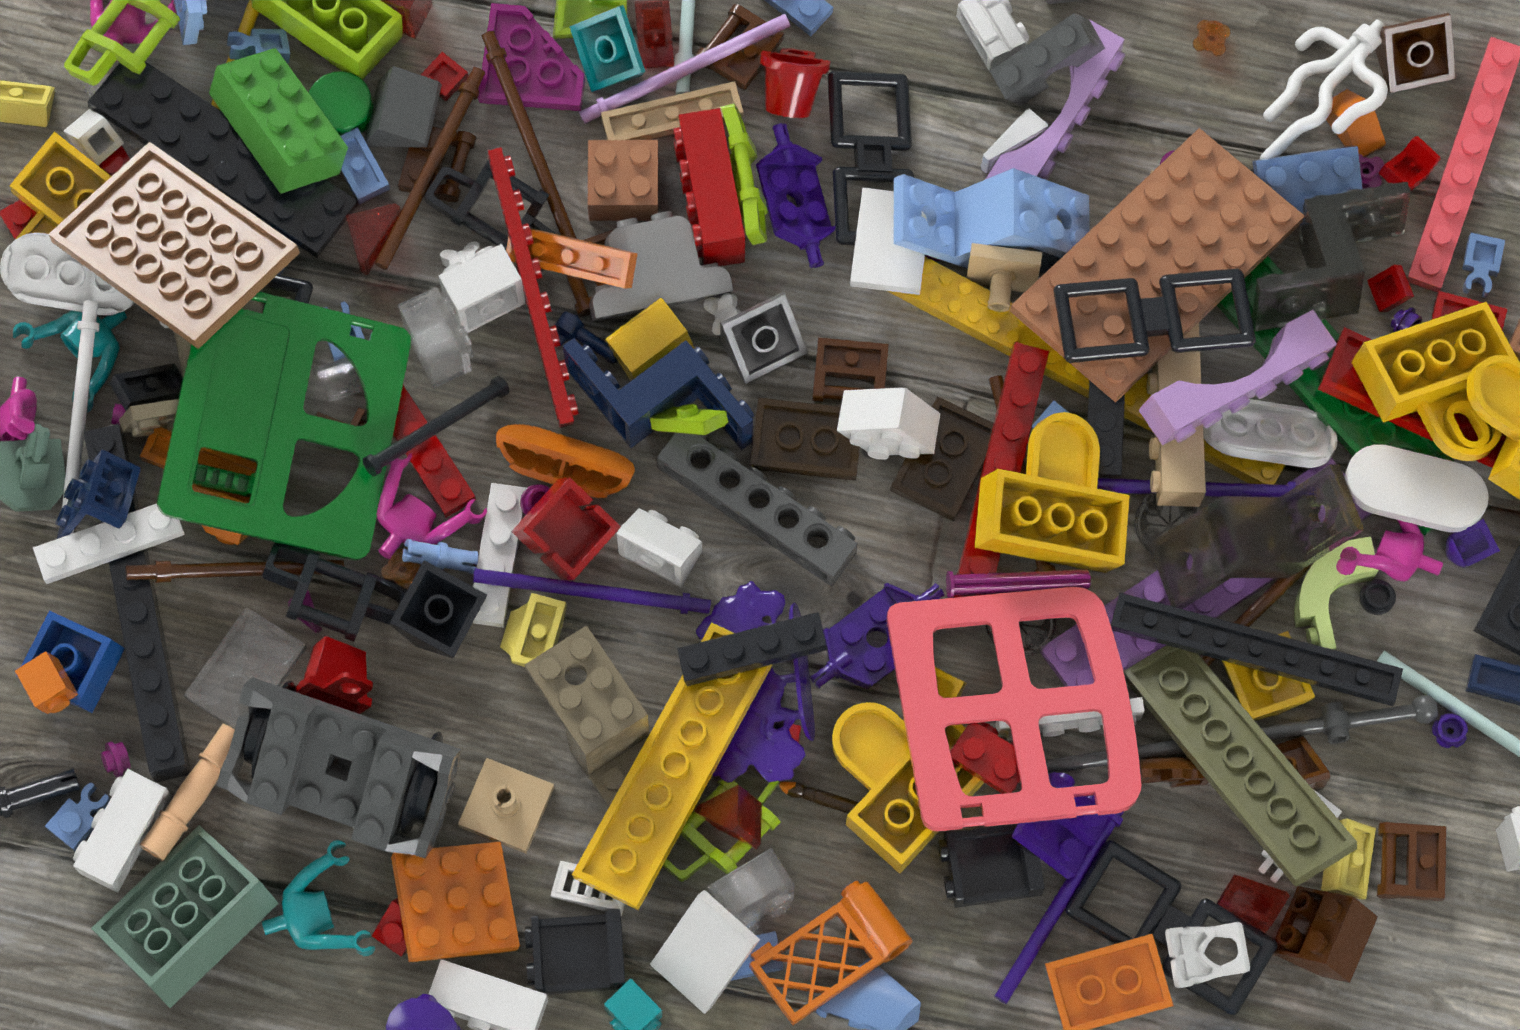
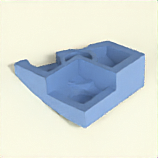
M868 958L866 961H864V962H863L862 964H860L858 967H861L862 965H864L865 963H867V962L870 961L871 959ZM878 966L816 1009V1013L823 1018H826L827 1014L830 1013L848 1019V1026L859 1030H907L919 1021L921 1002Z

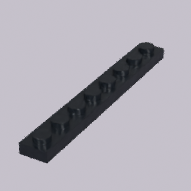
M1119 593L1111 622L1112 631L1390 706L1395 704L1403 668L1124 593Z

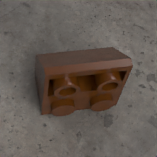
M1297 886L1275 937L1278 946L1273 955L1321 977L1350 983L1378 916L1355 897Z

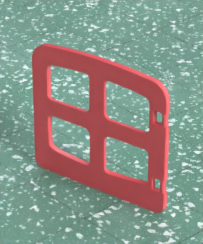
M1064 587L902 602L894 604L889 608L887 627L922 822L927 829L932 831L963 829V827L983 825L988 827L1076 818V816L1117 814L1127 811L1136 803L1142 784L1129 693L1105 606L1094 592L1081 587ZM1071 618L1077 623L1083 639L1094 683L1038 689L1030 682L1019 622ZM989 625L992 629L1002 689L994 694L953 698L941 697L938 694L933 654V633L939 629ZM1099 712L1102 717L1107 751L1108 781L1094 785L1064 788L1053 787L1049 781L1039 730V720L1042 717L1052 715ZM1003 721L1011 729L1022 789L1014 793L974 797L965 795L961 790L954 769L945 728L950 725ZM1094 795L1096 805L1076 807L1074 797ZM981 807L982 816L962 818L961 808Z

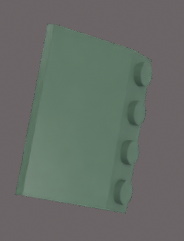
M198 825L169 853L164 861H161L91 929L171 1008L279 903L248 869Z

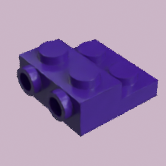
M1053 772L1048 774L1050 784L1055 788L1074 787L1075 780L1066 773ZM1094 795L1074 797L1076 807L1096 805ZM1093 814L1068 819L1018 823L1012 838L1063 877L1069 879L1076 876L1088 847L1098 842L1110 814Z

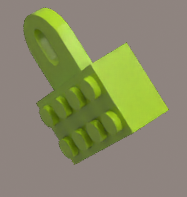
M251 0L252 8L341 71L355 74L362 80L403 37L402 15L386 4L388 0Z

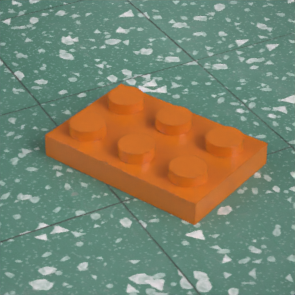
M1153 934L1045 964L1064 1030H1090L1174 1006Z

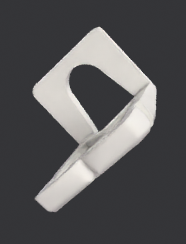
M1240 922L1210 927H1177L1166 929L1165 931L1169 957L1173 958L1170 963L1176 988H1184L1217 977L1250 971L1244 929ZM1214 937L1232 938L1238 947L1236 959L1221 966L1209 960L1204 952Z

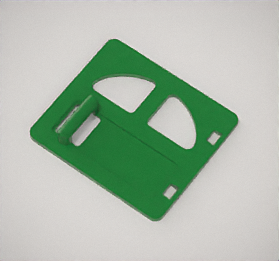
M258 292L251 300L265 303L262 313L241 308L199 349L192 344L190 345L159 489L157 507L166 517L350 560H360L369 553L371 548L377 509L387 468L386 465L382 467L381 473L371 476L363 465V458L369 454L376 455L391 446L411 347V336L407 330L399 326ZM351 325L372 330L369 340L350 336ZM319 341H327L337 347L355 369L366 400L367 423L365 425L354 426L305 413L303 405L315 347ZM304 440L352 452L357 456L359 464L353 477L332 502L320 510L304 516L291 517L285 513L283 503L296 441ZM201 448H207L253 459L257 462L256 472L251 475H245L199 464V451ZM192 484L249 497L250 501L249 503H241L195 492L192 489Z

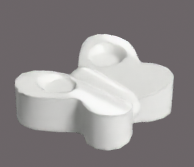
M476 241L470 242L459 252L449 249L443 250L440 253L442 264L448 267L453 263H464L474 258L475 254L481 250L480 244Z
M725 293L720 299L709 297L704 301L705 310L715 316L712 332L715 335L720 336L721 322L741 313L736 308L738 299L734 294Z

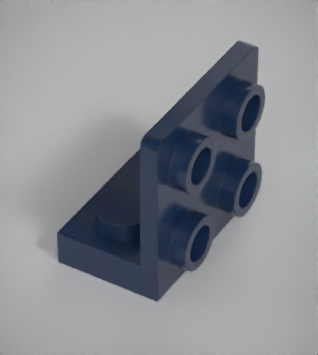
M103 449L93 461L88 459L81 469L79 479L73 478L65 490L64 498L68 499L67 505L63 506L56 520V525L60 526L57 539L70 535L86 514L120 529L126 522L141 468Z

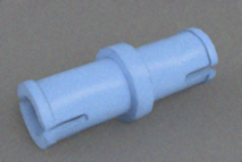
M407 539L404 546L408 547V549L403 548L402 554L403 562L422 564L425 560L441 570L447 568L469 572L470 574H474L476 568L473 564L478 563L477 551L448 547L447 543L438 542L435 545Z

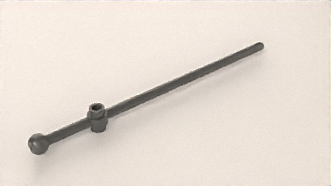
M1421 695L1413 700L1412 704L1349 714L1344 711L1341 702H1332L1321 707L1323 716L1320 718L1260 728L1271 740L1323 732V734L1327 735L1329 743L1338 744L1350 739L1349 730L1354 727L1413 718L1419 723L1428 724L1437 718L1438 709L1435 699L1428 695ZM1174 740L1137 746L1139 759L1184 753ZM1107 751L1046 759L1048 774L1108 765Z

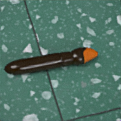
M800 782L779 783L781 790L792 798H803L847 814L859 803L849 798L805 786Z

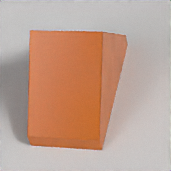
M1348 89L1332 97V111L1326 121L1332 128L1334 121L1353 104L1365 100V98ZM1375 111L1357 118L1343 133L1336 134L1345 147L1358 146V153L1363 157L1369 156L1386 145Z

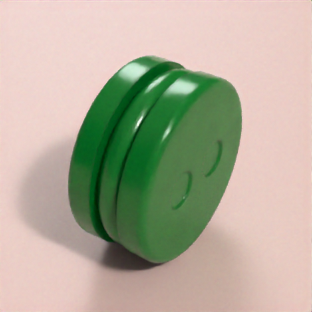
M345 71L331 72L315 81L310 88L309 94L337 133L341 136L357 127L363 133L368 127L373 109L371 93L366 83L357 75Z

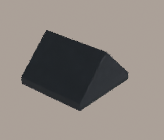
M424 560L389 624L416 647L453 659L483 605L487 594Z

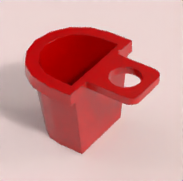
M782 48L780 53L762 50L760 63L765 66V110L771 114L783 117L808 118L814 105L822 75L829 72L831 61L816 59L815 52Z
M325 636L313 646L304 679L295 687V692L361 714L369 709L372 704V699L367 697V693L373 689V682L367 679L366 651Z

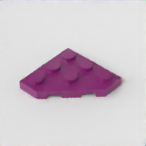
M491 3L487 32L494 31L500 47L506 50L507 57L505 60L524 107L581 111L586 79L580 68L572 63L560 45L539 25L526 6ZM485 47L482 70L486 74L478 89L480 91L478 101L485 104L508 105L493 64L488 63L486 59L488 52Z

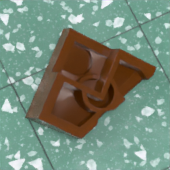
M1188 757L1139 759L1141 784L1170 782V788L1208 784L1206 778Z

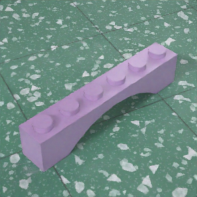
M1090 20L1105 49L1078 68L1069 66L1071 74L1070 94L1060 115L1034 141L1017 150L1002 154L986 179L1012 168L1045 180L1049 178L1056 165V162L1052 160L1058 151L1064 153L1073 139V135L1070 132L1076 124L1081 126L1091 110L1088 104L1092 98L1099 99L1108 84L1105 78L1109 71L1116 72L1125 57V54L1121 52L1124 43L1122 37Z
M1311 310L1288 322L1272 340L1269 354L1262 367L1252 374L1233 382L1216 385L1194 384L1179 380L1152 394L1139 409V412L1162 445L1174 439L1180 443L1196 432V427L1202 424L1205 428L1214 425L1223 417L1222 413L1228 410L1232 414L1240 411L1250 403V398L1257 396L1259 399L1266 397L1277 388L1276 384L1282 381L1285 385L1292 383L1303 374L1302 370L1308 367L1312 371L1318 369L1329 361L1330 358L1327 354L1337 343L1314 310Z

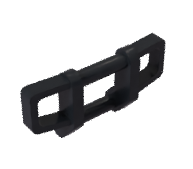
M489 160L482 168L476 181L449 167H443L427 190L424 197L425 202L450 218L451 222L457 226L464 225L496 246L502 244L506 250L508 236L469 213L489 180L493 179ZM514 176L510 177L512 189H519L522 198L531 203L521 223H528L529 227L536 230L556 234L536 219L550 194L542 189L537 191ZM446 178L470 189L456 211L434 196L435 191Z
M277 542L273 544L262 577L295 591L285 617L295 621L297 618L336 631L344 634V639L352 642L357 637L364 616L390 625L389 623L396 610L393 611L369 603L373 590L396 600L398 606L407 592L406 588L373 573L367 572L365 575L319 558L320 554ZM283 558L304 564L300 577L276 568L273 565L274 559ZM314 571L361 588L350 621L302 604Z

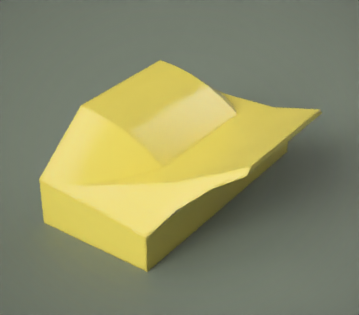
M531 593L530 599L525 605L510 612L500 648L511 656L513 664L525 667L526 663L558 643L567 607L566 602Z

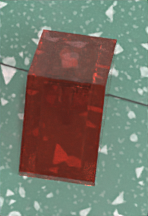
M669 0L634 2L638 50L644 68L674 66Z
M392 203L346 215L362 274L367 276L373 268L401 212L399 205Z
M736 785L698 805L694 811L717 830L755 849H758L760 846L762 803L740 785Z
M1234 874L1217 904L1264 933H1267L1290 895L1286 891Z

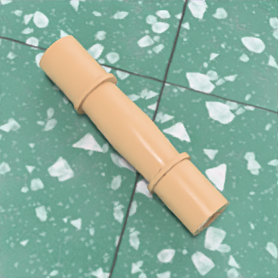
M226 724L221 725L203 753L198 755L200 760L181 783L166 810L159 812V817L139 845L150 855L164 861L182 834L188 830L186 825L205 802L218 781L235 731L232 727Z

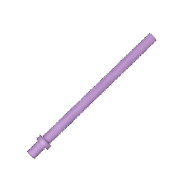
M786 14L778 16L606 99L600 97L596 99V104L579 111L584 124L601 117V112L618 109L790 27Z

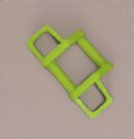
M112 0L90 30L86 29L82 34L80 40L65 61L64 67L71 76L93 86L102 80L116 60L132 72L140 75L146 67L144 62L170 27H176L180 18L176 13L160 2L161 0ZM127 4L150 13L158 19L134 53L118 42L104 36ZM91 48L102 53L103 55L91 70L85 71L79 68Z
M735 103L721 106L730 135L728 143L732 153L729 156L742 223L752 245L767 242L765 215L768 213L764 196L755 187L751 164L758 158L756 147L747 133L743 118Z
M720 778L717 782L719 786L694 810L679 837L682 835L703 856L685 870H679L668 859H666L663 867L681 882L687 880L708 862H711L726 874L731 875L738 868L736 863L769 829L773 831L781 823L777 816L763 806L780 781L770 782L756 801L734 780L728 783ZM730 796L757 821L725 854L714 847L696 829Z

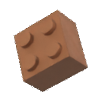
M588 140L589 221H621L630 218H637L638 221H652L651 215L659 213L658 140Z

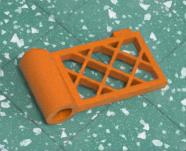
M854 881L841 892L843 898L840 902L773 947L768 942L751 954V958L754 961L749 963V968L792 1025H795L882 963H887L899 956L913 942L912 938L869 882L860 884L859 881ZM838 916L846 926L845 939L824 936V924ZM820 927L819 935L812 934L813 931ZM850 933L853 935L856 941L849 940ZM802 939L818 942L815 959L793 956L795 944ZM821 943L844 946L841 964L819 960ZM847 947L863 949L871 960L861 967L846 965ZM790 948L789 955L781 954ZM771 960L788 962L785 980L769 978L761 967ZM792 963L814 967L811 984L789 981ZM817 968L840 971L838 983L831 988L815 985ZM844 972H850V973H851V974H849L847 977H845V978L843 979V973H844ZM776 986L784 987L783 994L779 992ZM787 989L809 991L808 1004L794 1012L786 1001ZM814 992L821 993V995L813 999Z

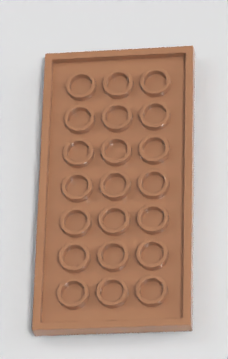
M1199 128L1011 305L1010 312L1064 358L1053 293L1056 285L1134 278L1138 282L1140 297L1144 299L1162 297L1159 279L1167 274L1238 268L1243 271L1245 278L1303 222L1305 215ZM1231 283L1175 288L1183 336L1232 291ZM1125 293L1069 298L1077 348L1134 343ZM1169 335L1148 337L1150 351L1143 357L1070 364L1116 403L1171 350Z

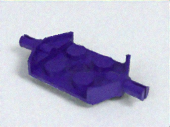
M779 123L772 127L777 146L773 148L772 152L756 163L771 225L776 237L799 246L800 250H806L809 267L818 268L824 265L819 248L820 242L835 232V225L831 226L816 171V166L823 160L822 157L809 150L793 144L790 141L787 124ZM786 194L795 199L797 207L787 200Z
M885 583L881 591L830 629L827 627L824 629L828 650H826L828 662H826L823 668L810 676L813 684L815 683V686L820 689L821 686L832 678L836 677L838 679L841 677L862 688H871L895 670L887 627L889 608L894 604L902 602L940 599L945 596L943 590H939V585L935 583L920 596H915L894 585ZM873 631L883 632L887 637V643L880 648L872 647L866 639L868 634Z

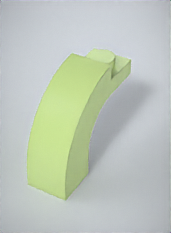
M1371 537L1342 542L1324 552L1310 567L1298 590L1294 607L1295 628L1310 625V628L1306 629L1307 643L1336 650L1329 615V598L1331 594L1345 585L1373 580L1378 572V569L1356 566L1352 574L1344 575L1337 571L1336 564L1341 559L1340 554L1342 550L1346 547H1354L1360 554L1375 555Z

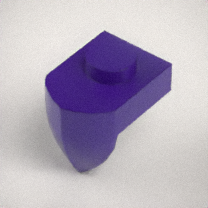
M1484 519L1478 521L1475 525L1467 527L1466 530L1449 535L1445 544L1446 557L1461 568H1467L1500 552Z

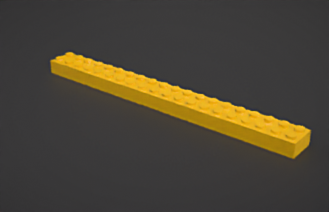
M924 257L920 295L887 291L1008 356L1011 355L1012 346L1015 342L1049 351L1044 375L1089 398L1088 378L1013 315L1010 309L1005 312H997L988 308L990 290ZM1145 374L1125 393L1124 418L1153 432L1139 412L1142 405L1152 395L1147 393L1148 374ZM1204 439V460L1249 484H1275L1285 467V464L1238 458L1223 454L1210 446Z

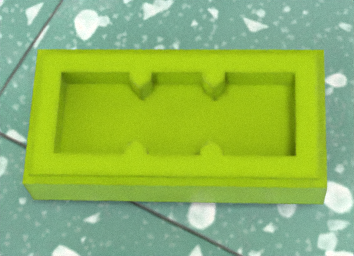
M687 404L672 407L651 417L650 422L652 430L707 435L725 426L728 423L726 411L698 409L696 404Z

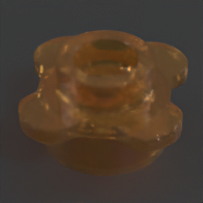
M1200 21L1197 25L1199 33L1197 38L1193 40V48L1198 52L1205 50L1212 52L1215 56H1222L1226 52L1225 40L1231 33L1229 27L1218 21ZM1213 36L1215 39L1211 41L1208 37Z
M397 549L389 559L388 564L382 567L381 574L384 579H391L398 583L399 586L408 590L421 564L403 562V549ZM400 567H406V571L400 572Z

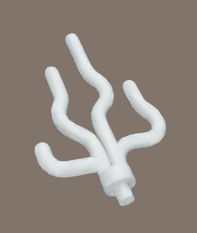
M1376 19L1370 26L1362 24L1349 39L1329 28L1314 27L1307 30L1296 40L1295 47L1299 51L1306 50L1312 43L1318 40L1326 42L1336 48L1337 51L1329 58L1305 63L1292 73L1288 79L1285 91L1265 110L1263 117L1267 122L1275 121L1299 95L1302 82L1306 78L1315 74L1332 72L1320 86L1317 110L1290 125L1261 154L1260 160L1279 157L1302 133L1314 129L1325 122L1332 111V94L1334 89L1352 70L1361 81L1371 86L1374 92L1368 99L1355 103L1345 110L1332 124V131L1336 134L1343 133L1357 118L1375 111L1382 105L1388 92L1386 81L1365 65V59L1369 53H1372L1382 43L1380 32L1385 25L1380 20Z

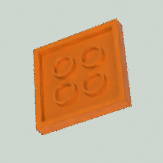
M501 842L433 848L426 858L393 852L391 860L409 962L518 950L520 943Z

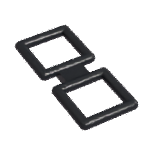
M831 71L827 76L831 144L834 148L854 149L855 167L838 166L832 172L836 241L840 245H855L857 231L849 230L847 181L894 182V178L902 174L914 178V173L910 169L892 168L891 150L908 151L912 147L908 78L904 74ZM842 85L895 87L898 137L844 135Z
M1233 268L1163 275L1159 279L1162 297L1144 299L1140 297L1138 282L1134 278L1058 284L1054 287L1053 293L1064 358L1069 363L1143 357L1150 351L1148 337L1169 335L1170 346L1175 353L1253 346L1256 342L1243 271ZM1231 283L1240 333L1184 338L1175 288ZM1125 293L1134 343L1077 348L1069 298Z
M1113 840L1105 842L1065 908L1066 914L1114 944L1153 934L1154 940L1168 948L1165 935L1166 929L1202 927L1208 916L1221 924L1240 922L1243 925L1245 938L1260 948L1250 963V971L1243 974L1231 996L1228 997L1205 982L1185 987L1227 1014L1236 1015L1277 949V941L1208 898H1204L1199 902L1191 917L1172 906L1182 888L1179 880ZM1113 858L1164 888L1134 938L1083 908ZM1168 953L1162 963L1164 974L1173 980L1170 963L1173 958L1169 957Z

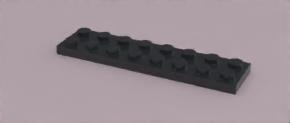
M146 61L144 62L146 67L140 75L119 63L88 100V108L102 115L105 119L144 145L151 142L316 258H318L358 205V200L326 179L280 194L222 111Z

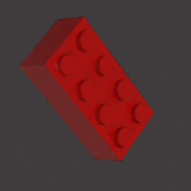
M716 108L679 114V127L673 128L674 151L676 161L680 165V182L682 193L686 196L687 220L692 226L698 258H702L703 265L718 263L720 267L745 263V233L721 110Z

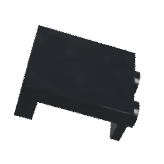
M1017 824L953 832V830L944 831V840H938L940 860L941 862L948 863L950 875L944 876L946 897L953 898L955 908L1042 896L1045 886L1040 858L1012 838Z
M620 909L605 910V914L546 919H539V915L531 916V926H525L526 949L533 948L534 963H527L528 985H535V991L550 995L619 990L625 984Z

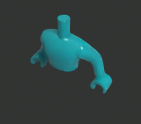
M72 310L56 320L35 328L29 323L20 322L13 328V338L21 334L28 335L21 343L22 348L28 349L31 348L35 340L61 333L60 337L63 343L78 359L81 330L77 329L78 321H82L83 312ZM124 311L114 315H107L103 319L97 316L96 323L100 325L99 331L95 332L92 358L101 356V360L90 379L87 413L93 409L94 396L107 381L118 356L120 345L111 330L127 319Z
M340 840L331 842L325 855L308 864L294 877L283 891V915L262 921L265 935L287 929L296 946L302 949L355 948L357 953L362 956H370L374 953L375 946L359 947V942L362 939L372 936L366 930L357 932L355 936L322 934L324 931L334 928L324 890L304 892L312 880L332 865L344 866L349 862V856L340 858L333 856L335 850L346 846L344 842Z

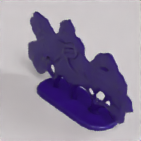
M749 581L747 584L739 586L736 595L722 597L714 606L712 614L705 617L698 626L696 634L702 640L711 622L733 633L769 625L762 621L765 616L771 617L772 623L770 624L776 623L777 617L782 614L786 604L784 595L777 590L761 591L753 581ZM793 603L789 608V619L801 616L796 603ZM808 655L793 659L795 673L778 675L771 667L715 769L713 776H720L722 780L730 783L735 778L743 775L748 765L752 764L767 782L792 779L794 776L793 769L800 765L806 755L804 748L791 737L790 727L795 720L800 719L806 738L810 741L815 739ZM796 682L799 710L794 711L781 707L780 700L787 683ZM784 720L783 727L779 729L773 727L775 722Z

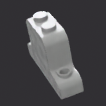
M671 211L651 215L652 221L638 223L637 218L616 222L617 228L606 238L605 246L638 253L632 288H621L608 284L595 287L596 294L589 303L591 319L594 322L639 313L659 298H662L668 306L705 300L709 297H720L725 293L734 291L731 276L726 269L718 266V263L700 265L692 227L686 218L682 216L672 217Z

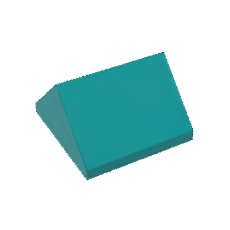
M624 5L569 26L591 92L640 77L646 72Z

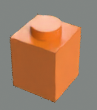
M47 651L15 670L35 708L46 714L62 711L70 704L69 700L78 695L59 659Z

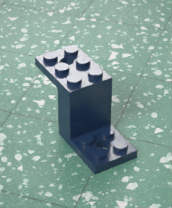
M575 338L563 345L564 360L568 373L630 448L655 431L651 428V417L672 407L691 404L696 399H699L706 409L727 412L728 423L722 428L741 451L753 443L754 426L752 418L754 414L744 400L737 401L730 393L732 388L726 378L721 373L715 375L708 367L710 362L704 352L699 347L693 349L686 340L620 390H617L620 388V385L615 377L608 370L603 373L597 366L596 362H598V359L588 345L584 344L581 346Z

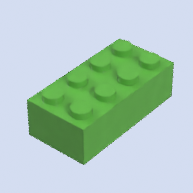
M276 48L216 66L209 94L280 194L340 174L348 146Z

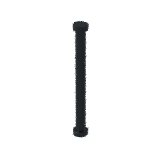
M500 376L493 378L490 382L491 384L376 455H367L363 458V465L366 471L371 476L378 475L382 472V467L496 397L503 398L510 392L508 384Z

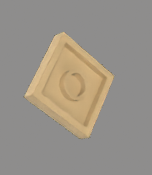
M972 243L966 278L982 287L990 288L989 309L997 312L1008 311L1010 309L1011 291L1025 292L1038 280L1042 252Z
M486 758L458 826L527 854L555 788L554 784Z

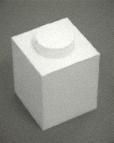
M91 109L86 111L63 131L77 150L96 165H99L124 144L105 117Z

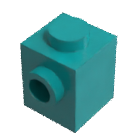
M631 978L604 1003L605 1011L613 1018L609 1024L614 1030H658L662 1025L659 1021L663 1017L662 1010Z

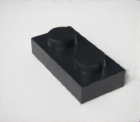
M175 363L114 374L110 385L125 411H127L130 406L179 399L183 377Z

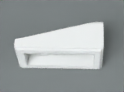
M1026 109L983 154L981 170L986 174L990 172L1002 154L1017 150L1034 141L1049 128L1048 124L1032 110Z
M560 861L550 897L601 911L620 909L622 916L624 903L614 898L612 901L606 900L607 895L602 892L599 893L598 898L591 897L594 888L588 885L584 895L577 894L581 882L576 879L573 880L570 892L563 891L568 872L573 873L577 864Z

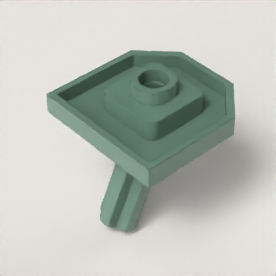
M35 424L34 431L27 435V440L0 441V500L15 512L51 510L64 494L66 473L61 440L49 439V429L42 427L41 424Z

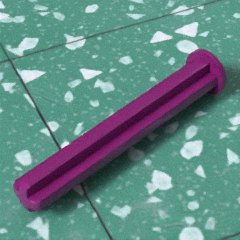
M1088 570L953 575L952 571H947L946 574L948 598H954V595L999 594L1064 587L1088 589L1091 585V576Z

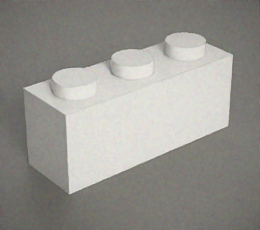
M127 769L123 777L119 776L114 781L109 794L112 798L105 809L101 808L96 813L91 825L94 830L87 842L83 840L79 844L73 856V860L76 861L73 866L79 874L117 893L142 850L139 846L159 817V812L161 810L164 811L172 797L167 788Z
M442 959L429 991V995L435 997L438 1003L450 1011L453 1018L455 1016L467 1020V1026L474 1030H489L490 1028L494 1030H538L548 1003L547 994Z

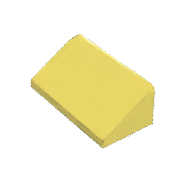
M0 80V122L47 127L55 87Z
M1342 819L1339 821L1357 841V849L1324 869L1321 890L1364 900L1367 897L1376 828L1351 819Z

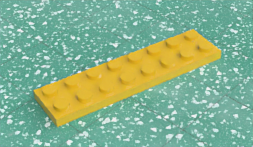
M711 622L701 642L734 633ZM772 665L691 686H686L683 675L681 676L572 873L574 879L639 910Z

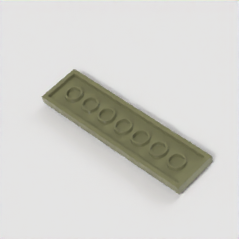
M1166 645L1123 671L1129 687L1138 697H1142L1143 704L1295 887L1357 849V841L1199 654Z

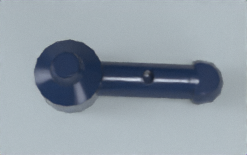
M567 311L561 314L554 324L557 328L561 346L575 338L606 358L609 363L614 364L618 362L608 344L585 329V325L576 314Z

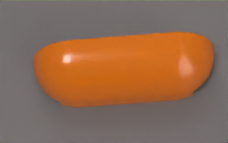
M513 424L500 428L496 434V446L500 448L503 456L510 463L509 467L515 472L550 484H554L558 479L570 477L591 497L606 498L608 495L623 490L628 486L635 472L633 463L615 451L543 428Z

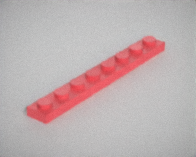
M1491 37L1488 42L1407 276V280L1411 284L1437 293L1442 288L1520 60V46L1494 37Z

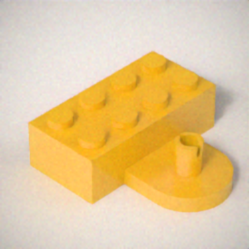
M1494 355L1486 358L1471 370L1467 379V396L1475 413L1483 421L1506 435L1488 480L1520 500V362L1509 356Z
M1060 412L1048 416L1040 421L1031 432L1028 443L1026 474L997 469L981 478L975 548L1103 573L1124 565L1130 495L1097 489L1100 445L1095 431L1086 420L1068 412Z
M872 702L860 703L848 708L841 714L836 721L832 735V747L838 762L869 790L866 796L847 815L846 826L900 874L939 831L927 829L921 819L904 720L884 705ZM962 724L950 725L945 728L950 751L966 728ZM953 763L962 792L965 795L973 796L984 782Z

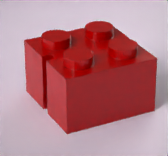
M569 477L558 479L511 532L534 554L544 553L539 559L561 580H575L621 526L599 505L586 506L582 510L579 506L589 505L593 499Z

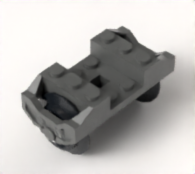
M252 677L243 685L238 703L239 716L230 749L220 771L217 782L218 787L228 790L248 804L282 815L291 805L354 827L351 840L386 852L411 854L426 858L433 849L447 810L446 803H449L454 792L455 782L453 780L456 778L460 765L461 749L443 743L441 732H436L430 739L295 692L296 686L293 681L285 682L282 687ZM244 760L252 765V782L238 777ZM416 822L425 824L418 838H411L399 833L400 827L402 833L407 834Z

